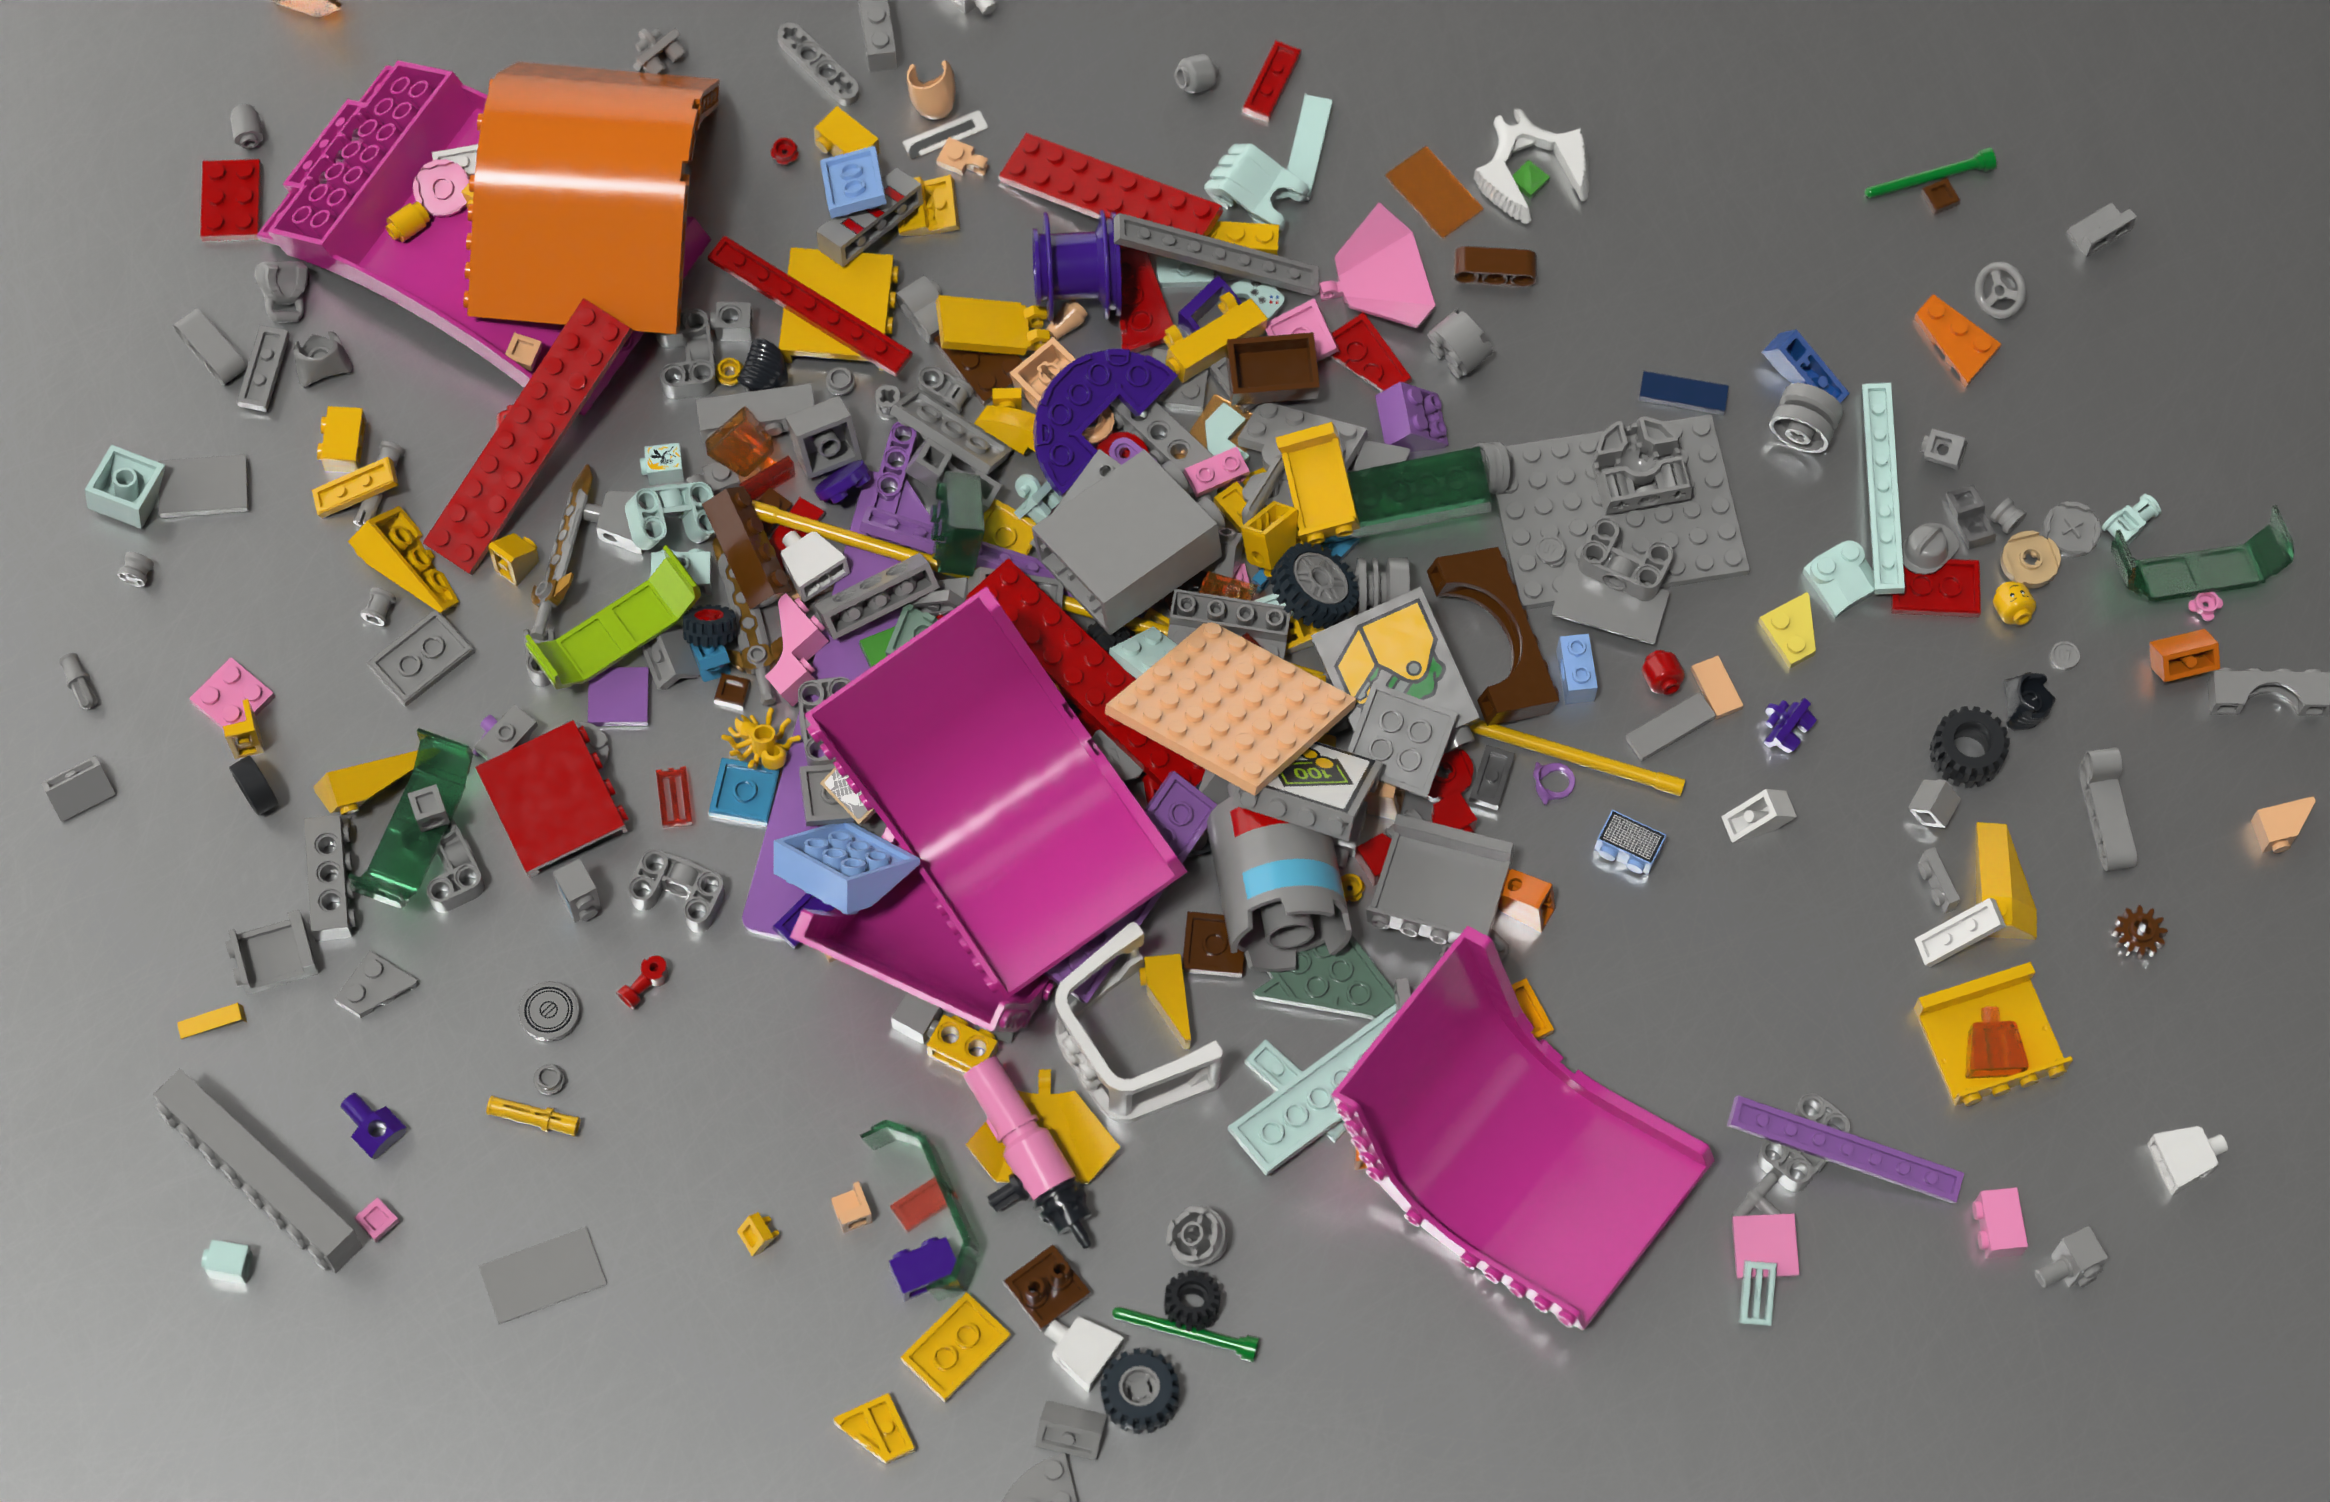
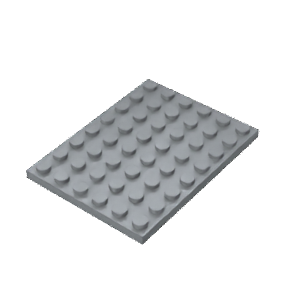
M1712 414L1664 421L1676 433L1680 451L1679 455L1683 457L1692 494L1690 499L1606 515L1592 468L1596 449L1603 431L1505 446L1510 462L1509 484L1505 492L1494 494L1513 581L1517 587L1518 598L1522 608L1529 610L1554 605L1566 562L1578 565L1582 547L1594 523L1602 517L1612 518L1619 525L1620 531L1615 548L1639 559L1644 557L1650 544L1656 541L1666 542L1673 549L1672 561L1660 589L1749 575L1750 568ZM1637 434L1626 436L1628 444L1631 446H1635L1636 442H1639ZM1643 452L1639 454V458L1644 459L1646 462L1650 459V456ZM1672 454L1660 455L1658 460L1673 458ZM1616 464L1601 466L1599 472L1614 469ZM1655 478L1644 485H1634L1635 491L1643 486L1656 485ZM1605 533L1599 534L1600 536L1605 538L1610 537L1608 534ZM1554 535L1563 541L1565 552L1559 562L1546 564L1538 559L1535 548L1541 537ZM1587 557L1591 561H1598L1596 557ZM1653 557V559H1654L1655 561H1658V562H1663V561H1664L1663 559H1661V558H1659V557ZM1641 581L1643 584L1652 585L1649 581Z

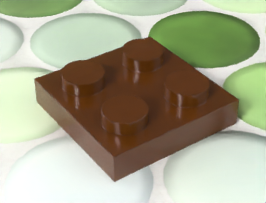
M1187 911L1182 961L1183 972L1242 978L1244 952L1237 949L1236 953H1231L1224 915Z

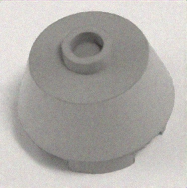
M1192 1206L1185 1208V1211L1175 1221H1170L1167 1229V1243L1173 1256L1180 1263L1189 1267H1199L1213 1263L1224 1254L1227 1248L1228 1236L1223 1220L1216 1211L1209 1207Z

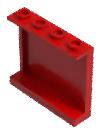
M574 720L475 767L529 878L540 874V868L621 829L623 833L627 832L624 823L629 821L622 805L615 806L611 796L616 795V792L609 778L602 779L598 771L603 768L596 752L589 753L586 744L591 741L584 727L577 728Z

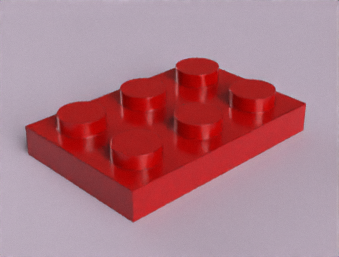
M260 159L202 162L200 227L202 242L259 240L257 234L260 231Z

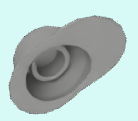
M1925 523L1919 526L1902 543L1903 565L1916 574L1926 575L1936 572L1957 552L1959 540L1956 534L1949 527L1939 523Z

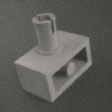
M2087 1226L2062 1238L2051 1254L2054 1262L2041 1269H2037L2035 1274L2043 1288L2063 1278L2069 1288L2076 1284L2084 1287L2097 1279L2095 1275L2103 1271L2102 1266L2108 1257L2091 1227Z

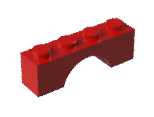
M1459 790L1433 804L1431 813L1432 823L1474 833L1478 819ZM1383 833L1356 847L1355 858L1373 886L1378 884L1392 840Z

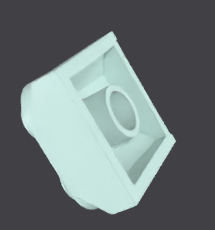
M1852 540L1844 541L1820 554L1805 566L1802 572L1834 618H1837L1844 611L1875 594L1873 570L1864 558L1865 553L1862 546Z

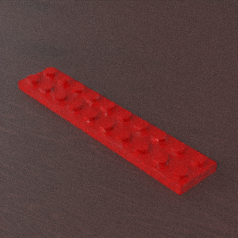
M585 298L582 299L428 533L423 544L470 575L474 574L488 553V546L497 539L633 332L631 328Z
M1009 558L967 594L965 600H968L987 586L1048 676L1061 689L1062 693L1159 786L1162 785L1168 774L1172 771H1175L1195 788L1201 784L1205 768L1105 714L1106 704L1134 682L1135 679Z

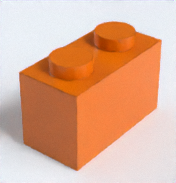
M2206 629L2149 642L2151 669L2164 682L2220 669L2219 643Z

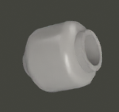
M1206 54L1183 58L1175 70L1178 86L1188 93L1212 89L1219 75L1216 62L1212 61Z

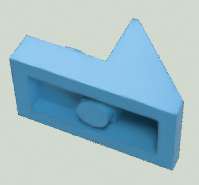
M693 643L690 644L704 682L720 678L722 673L728 675L731 673L728 664L730 660L724 645L718 644V647H713L712 645L703 647V645L694 646Z

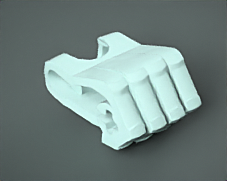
M1232 145L1228 151L1229 155H1224L1219 161V166L1212 171L1210 175L1212 179L1205 184L1204 190L1216 203L1222 205L1225 209L1228 210L1234 202H1237L1247 210L1254 223L1279 225V233H1281L1285 228V219L1282 214L1272 207V203L1275 200L1288 197L1296 201H1302L1309 192L1307 184L1283 168L1255 145Z

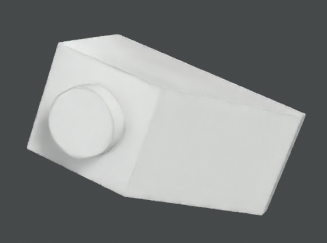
M1765 789L1721 817L1731 842L1738 843L1773 832L1797 816L1786 791Z

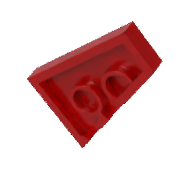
M1364 312L1331 333L1339 351L1330 355V357L1380 392L1399 382L1407 384L1412 382L1409 373Z

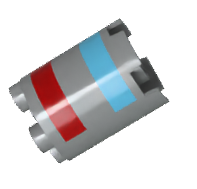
M1229 783L1227 786L1229 798L1218 804L1209 814L1207 831L1231 953H1236L1237 949L1243 951L1249 969L1267 972L1296 970V953L1309 950L1323 943L1326 944L1329 954L1335 955L1349 942L1352 929L1332 836L1232 805L1236 785Z

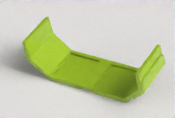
M667 545L663 547L665 559L647 581L556 640L535 643L529 634L525 636L527 641L525 643L526 649L556 690L568 688L574 684L582 685L590 681L638 647H642L673 627L678 621L683 619V615L687 610H690L700 598V588Z

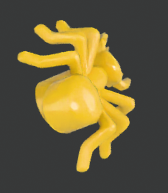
M772 707L768 708L765 724L758 725L753 715L749 716V720L741 714L743 721H740L737 717L735 718V728L738 733L732 727H729L728 731L732 736L721 735L722 740L728 741L734 749L729 752L731 756H737L740 761H744L752 752L755 754L754 759L750 760L748 764L750 769L756 770L758 768L759 758H761V763L766 769L777 770L782 768L786 763V751L790 749L793 742L801 740V735L788 738L784 745L776 742V740L782 739L786 727L791 723V719L787 718L782 722L779 732L775 735V730L771 727L774 712ZM741 737L745 740L740 743H736L734 738ZM750 745L743 754L738 750Z

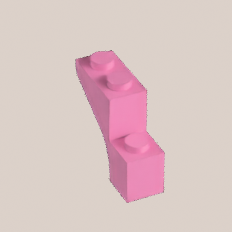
M785 593L778 601L783 651L777 664L765 677L793 707L798 702V689L800 685L806 681L816 680L811 675L815 669L809 664L808 660L825 646L829 640L822 633L826 629L815 616L810 619L807 617L806 614L810 610L799 598L793 601Z

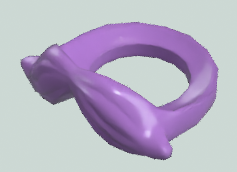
M1536 762L1533 771V777L1536 780L1535 788L1544 805H1547L1549 800H1560L1572 793L1575 786V777L1568 766L1562 763L1541 765L1539 762ZM1560 771L1568 777L1569 786L1562 792H1553L1545 789L1540 780L1551 772Z

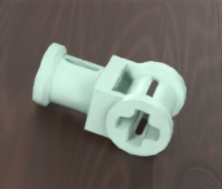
M2142 495L2139 499L2140 502L2131 508L2127 505L2122 510L2115 512L2102 525L2101 529L2104 532L2108 531L2119 542L2118 546L2121 549H2124L2136 539L2150 518L2161 514L2158 502L2151 495Z

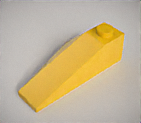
M400 505L367 520L348 541L356 554L366 564L439 613L459 603L445 575L437 571L433 565L432 560L435 557L432 551L425 550L420 541V538L423 536L421 531Z
M441 745L327 772L313 788L330 814L340 811L341 815H348L357 812L359 806L435 758L442 751Z
M1976 822V905L1988 898L1995 899L2006 927L1987 937L2036 940L2037 909L2007 824Z

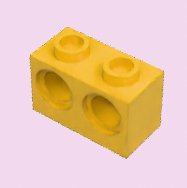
M944 1014L926 1045L927 1055L963 1073H966L982 1061L995 1056L998 1052V1040H995V1036L984 1029L977 1031L969 1027L964 1019L958 1016H952L951 1018ZM947 1034H955L958 1037V1040L954 1043H946L942 1039ZM974 1047H981L986 1051L979 1057L969 1053Z

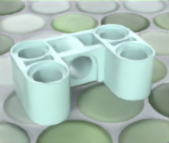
M694 482L640 489L625 505V513L634 544L642 550L652 549L666 536L667 526L665 518L675 516L682 519L686 535L692 542L700 544L706 542L715 534L702 506L704 502L714 497L711 487L704 482ZM692 495L696 496L700 503L696 502ZM638 501L642 502L646 506V509H643L639 505ZM699 522L706 527L707 531L700 527ZM645 529L650 530L653 537L649 536Z

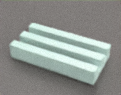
M1744 1260L1739 1315L1740 1323L1772 1325L1776 1263ZM1752 1268H1756L1752 1317H1748ZM1763 1269H1768L1764 1318H1759Z

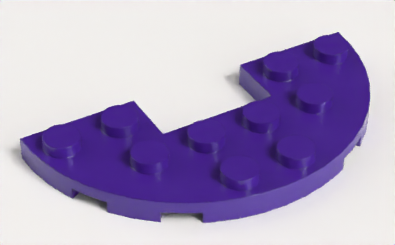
M1106 349L1086 354L1074 360L1057 373L1049 382L1039 400L1033 428L1036 456L1040 468L1053 490L1059 496H1062L1074 484L1096 454L1097 450L1081 433L1116 397L1138 417L1178 375L1161 361L1149 355L1144 356L1139 353L1130 352L1127 349Z

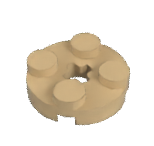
M2022 531L2013 535L2004 546L2001 554L2002 570L2008 579L2023 583L2027 588L2043 587L2052 581L2057 574L2061 562L2060 551L2056 543L2049 537L2046 539L2036 531ZM2026 554H2030L2032 558L2038 559L2034 565H2029L2024 560Z

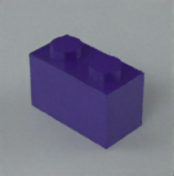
M946 1237L927 1239L921 1244L922 1247L912 1251L909 1249L901 1250L892 1256L893 1259L889 1260V1269L904 1302L961 1278V1269Z

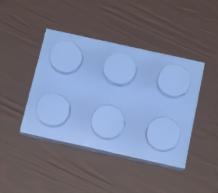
M875 146L820 160L831 218L848 216L854 212L874 209L880 205L887 204Z

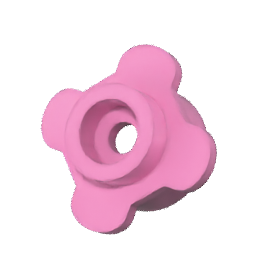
M2205 588L2199 589L2197 597L2188 603L2189 610L2200 614L2204 621H2212L2216 610L2223 607L2222 599L2215 592Z

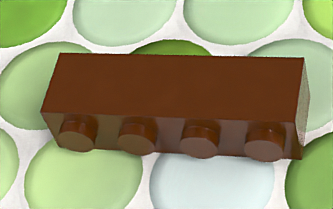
M745 487L726 488L704 502L702 506L750 610L768 607L779 600L785 593L789 594L792 592L787 575L780 566L775 549L769 542L763 523L758 518L752 505L751 497L746 492Z

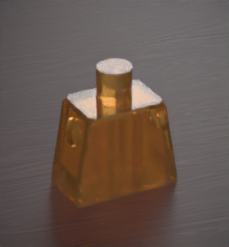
M746 406L742 407L705 440L707 455L742 477H747L756 468L765 476H768L777 466V462L770 457L774 452L771 436Z
M1996 1006L1982 1008V1022L1973 1023L1968 1031L1966 1079L2008 1077L2026 1071L2029 1067L2016 1022L2000 1021L1999 1008Z

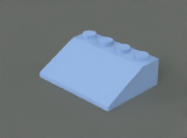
M853 822L828 824L774 840L773 874L847 915L857 914L859 910L872 907L920 865V858Z

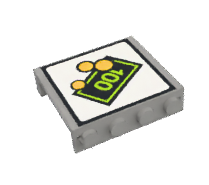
M1316 741L1256 796L1245 790L1241 791V788L1236 786L1232 805L1349 841L1355 816L1368 792L1375 793L1378 787L1383 762Z

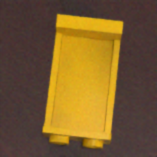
M1329 422L1275 437L1277 447L1282 454L1293 506L1298 509L1297 523L1299 530L1297 532L1303 543H1311V545L1315 543L1320 544L1327 537L1334 535L1345 537L1351 535L1353 530L1360 529L1341 443L1334 424Z

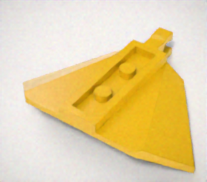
M1039 1069L1038 1093L1017 1090L1031 1115H1037V1125L1049 1130L1076 1175L1075 1179L1079 1180L1081 1184L1091 1183L1119 1151L1120 1146L1076 1091L1051 1094V1069ZM985 1121L966 1143V1147L996 1183H1009V1175L1013 1172L1003 1157L1005 1146L1003 1142H997Z

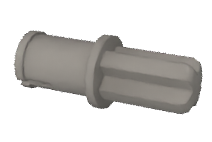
M76 653L64 655L60 658L59 663L68 679L67 686L73 690L81 708L85 710L91 709V707L97 704V699L89 684L90 676L84 672Z

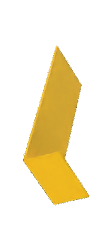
M235 1003L179 1021L177 1025L180 1039L239 1020L247 1023L243 1005Z

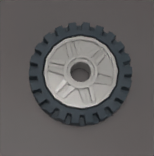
M1305 542L1303 545L1298 543L1294 547H1290L1275 564L1270 579L1271 584L1274 585L1272 591L1274 594L1279 595L1277 598L1279 604H1286L1284 610L1287 613L1290 611L1294 612L1293 618L1297 621L1303 618V624L1307 626L1313 622L1314 628H1320L1321 626L1324 629L1341 622L1356 605L1357 598L1359 597V591H1357L1359 587L1358 582L1353 581L1355 578L1353 571L1347 572L1349 565L1346 562L1341 564L1339 562L1341 557L1338 554L1333 557L1331 555L1332 550L1326 547L1322 551L1319 544L1315 543L1312 546L1308 542Z

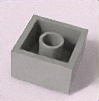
M840 396L785 416L797 460L808 479L862 459L851 415Z

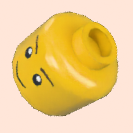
M2009 581L1996 589L1993 597V606L2004 623L2023 625L2032 618L2036 610V601L2023 583Z

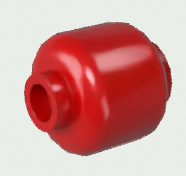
M1664 650L1650 653L1645 658L1641 669L1650 690L1656 694L1670 695L1675 693L1685 678L1684 670L1677 656L1672 652Z

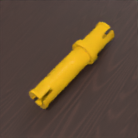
M493 1095L489 1098L486 1108L487 1115L541 1127V1130L544 1132L553 1130L575 1137L580 1127V1117L555 1112L554 1108L547 1107L545 1110L497 1098Z

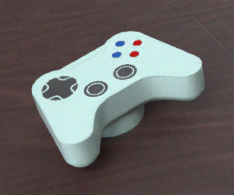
M1244 278L1230 286L1238 298H1251L1268 318V321L1272 320L1284 306V296L1272 285Z

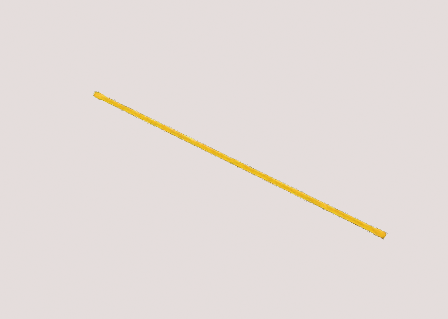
M752 500V505L758 518L767 523L779 524L806 533L817 532L823 538L899 561H904L921 553L929 562L932 571L956 578L966 577L969 579V573L977 569ZM1063 595L1062 610L1094 619L1075 598ZM1135 617L1124 625L1127 629L1139 633L1154 626L1167 636L1169 630L1167 625L1140 617ZM1293 664L1304 671H1309L1317 674H1324L1323 672ZM1480 719L1479 723L1470 726L1472 733L1652 786L1657 790L1681 796L1685 779L1662 772H1653L1497 724L1487 726L1486 722Z

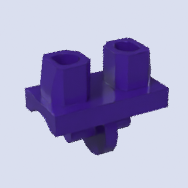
M1803 698L1800 703L1793 702L1790 707L1784 700L1779 705L1770 703L1765 709L1766 714L1769 716L1766 725L1773 729L1763 743L1769 748L1777 745L1787 753L1794 751L1800 744L1801 739L1791 731L1793 727H1798L1804 733L1811 729L1817 721L1815 716L1808 710L1811 703L1806 698Z

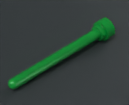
M1991 147L1978 151V154H1974V158L1866 188L1864 193L1867 198H1873L1973 169L1987 172L1997 168L1996 156Z
M1115 1307L1112 1311V1316L1115 1319L1236 1351V1355L1241 1356L1242 1360L1254 1362L1260 1338L1247 1335L1246 1338L1240 1336L1237 1339L1203 1329L1196 1331V1327L1192 1326L1191 1331H1185L1186 1325L1183 1324L1179 1329L1175 1327L1176 1322L1170 1323L1169 1320L1122 1307Z

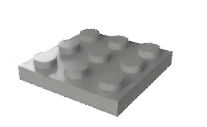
M1373 682L1347 751L1383 762L1379 778L1380 782L1427 799L1458 713Z

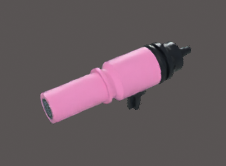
M993 1056L968 1070L963 1077L987 1116L986 1123L997 1142H1003L1005 1146L1003 1157L1013 1172L1009 1175L1010 1182L987 1196L990 1206L998 1212L1018 1198L1027 1201L1032 1197L1033 1201L1037 1200L1033 1206L1034 1210H1043L1039 1214L1042 1221L1052 1225L1057 1235L1071 1230L1083 1249H1087L1092 1243L1081 1223L1088 1219L1092 1213L1086 1205V1192L1083 1188L1076 1189L1081 1182L1075 1179L1076 1175L1049 1130L1037 1125V1115H1031L998 1058Z

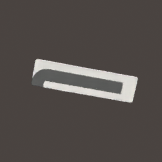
M977 110L903 141V145L910 158L915 159L944 147L948 137L960 140L987 129L988 125L981 112Z

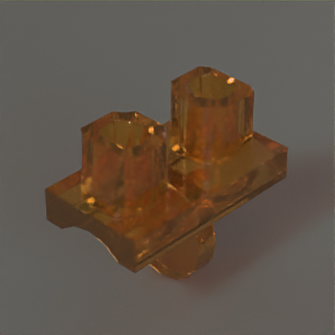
M1208 571L1207 576L1203 579L1200 593L1252 601L1258 585Z

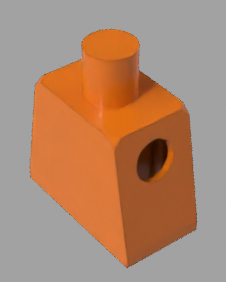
M1510 869L1498 909L1542 933L1556 909L1553 885L1517 870Z

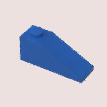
M1797 329L1779 333L1762 351L1763 355L1778 373L1792 384L1804 383L1825 390L1840 403L1850 394Z

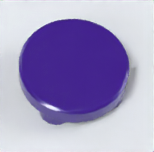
M857 460L843 466L818 484L814 493L820 501L825 503L832 501L835 504L848 495L846 490L854 485L859 487L871 479L868 474L867 465L863 460Z

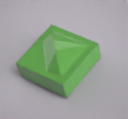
M1529 160L1512 175L1520 192L1530 200L1550 179L1546 173Z

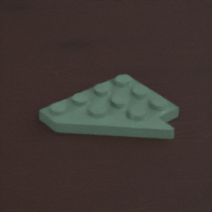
M1351 935L1346 946L1335 955L1329 954L1325 943L1296 953V970L1267 972L1271 980L1253 991V997L1257 1000L1373 1020L1395 1004L1393 988L1353 935Z

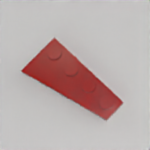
M1120 245L1122 289L1120 316L1122 349L1138 353L1165 343L1163 337L1167 335L1164 331L1171 327L1173 323L1148 253Z

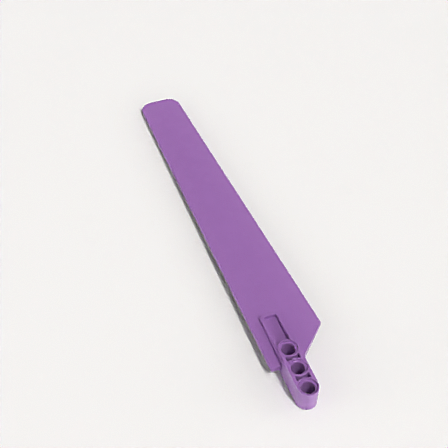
M899 422L892 426L879 472L868 470L871 479L862 485L850 531L873 537L859 531L861 521L868 506L937 527L909 484V474L904 472L917 448V433L913 428L904 426ZM902 435L910 437L907 441H900L897 438ZM894 461L903 463L900 467H893L890 464ZM886 487H893L896 489V491H894L893 493H885L883 492V489ZM873 537L893 544H897L896 542L886 540L880 537ZM845 545L843 555L846 557L850 574L834 584L831 596L902 561ZM903 546V547H907V548H910V549H913V550H917V551L926 553L925 551L918 550V549H915V548H912V547H909V546ZM901 606L835 640L825 629L822 633L829 642L815 654L812 663L815 671L811 675L816 680L845 677L853 681L870 669L859 641L896 626L903 607ZM811 694L805 697L804 700L815 702L819 697ZM799 714L792 737L801 735ZM802 736L801 740L793 742L788 750L786 763L783 767L742 914V922L748 931L778 939L783 938L772 929L773 925L806 893L799 887L787 883L786 880L773 874L774 840L824 826H806L799 768L800 766H808ZM815 750L811 755L820 758L825 754L822 750Z

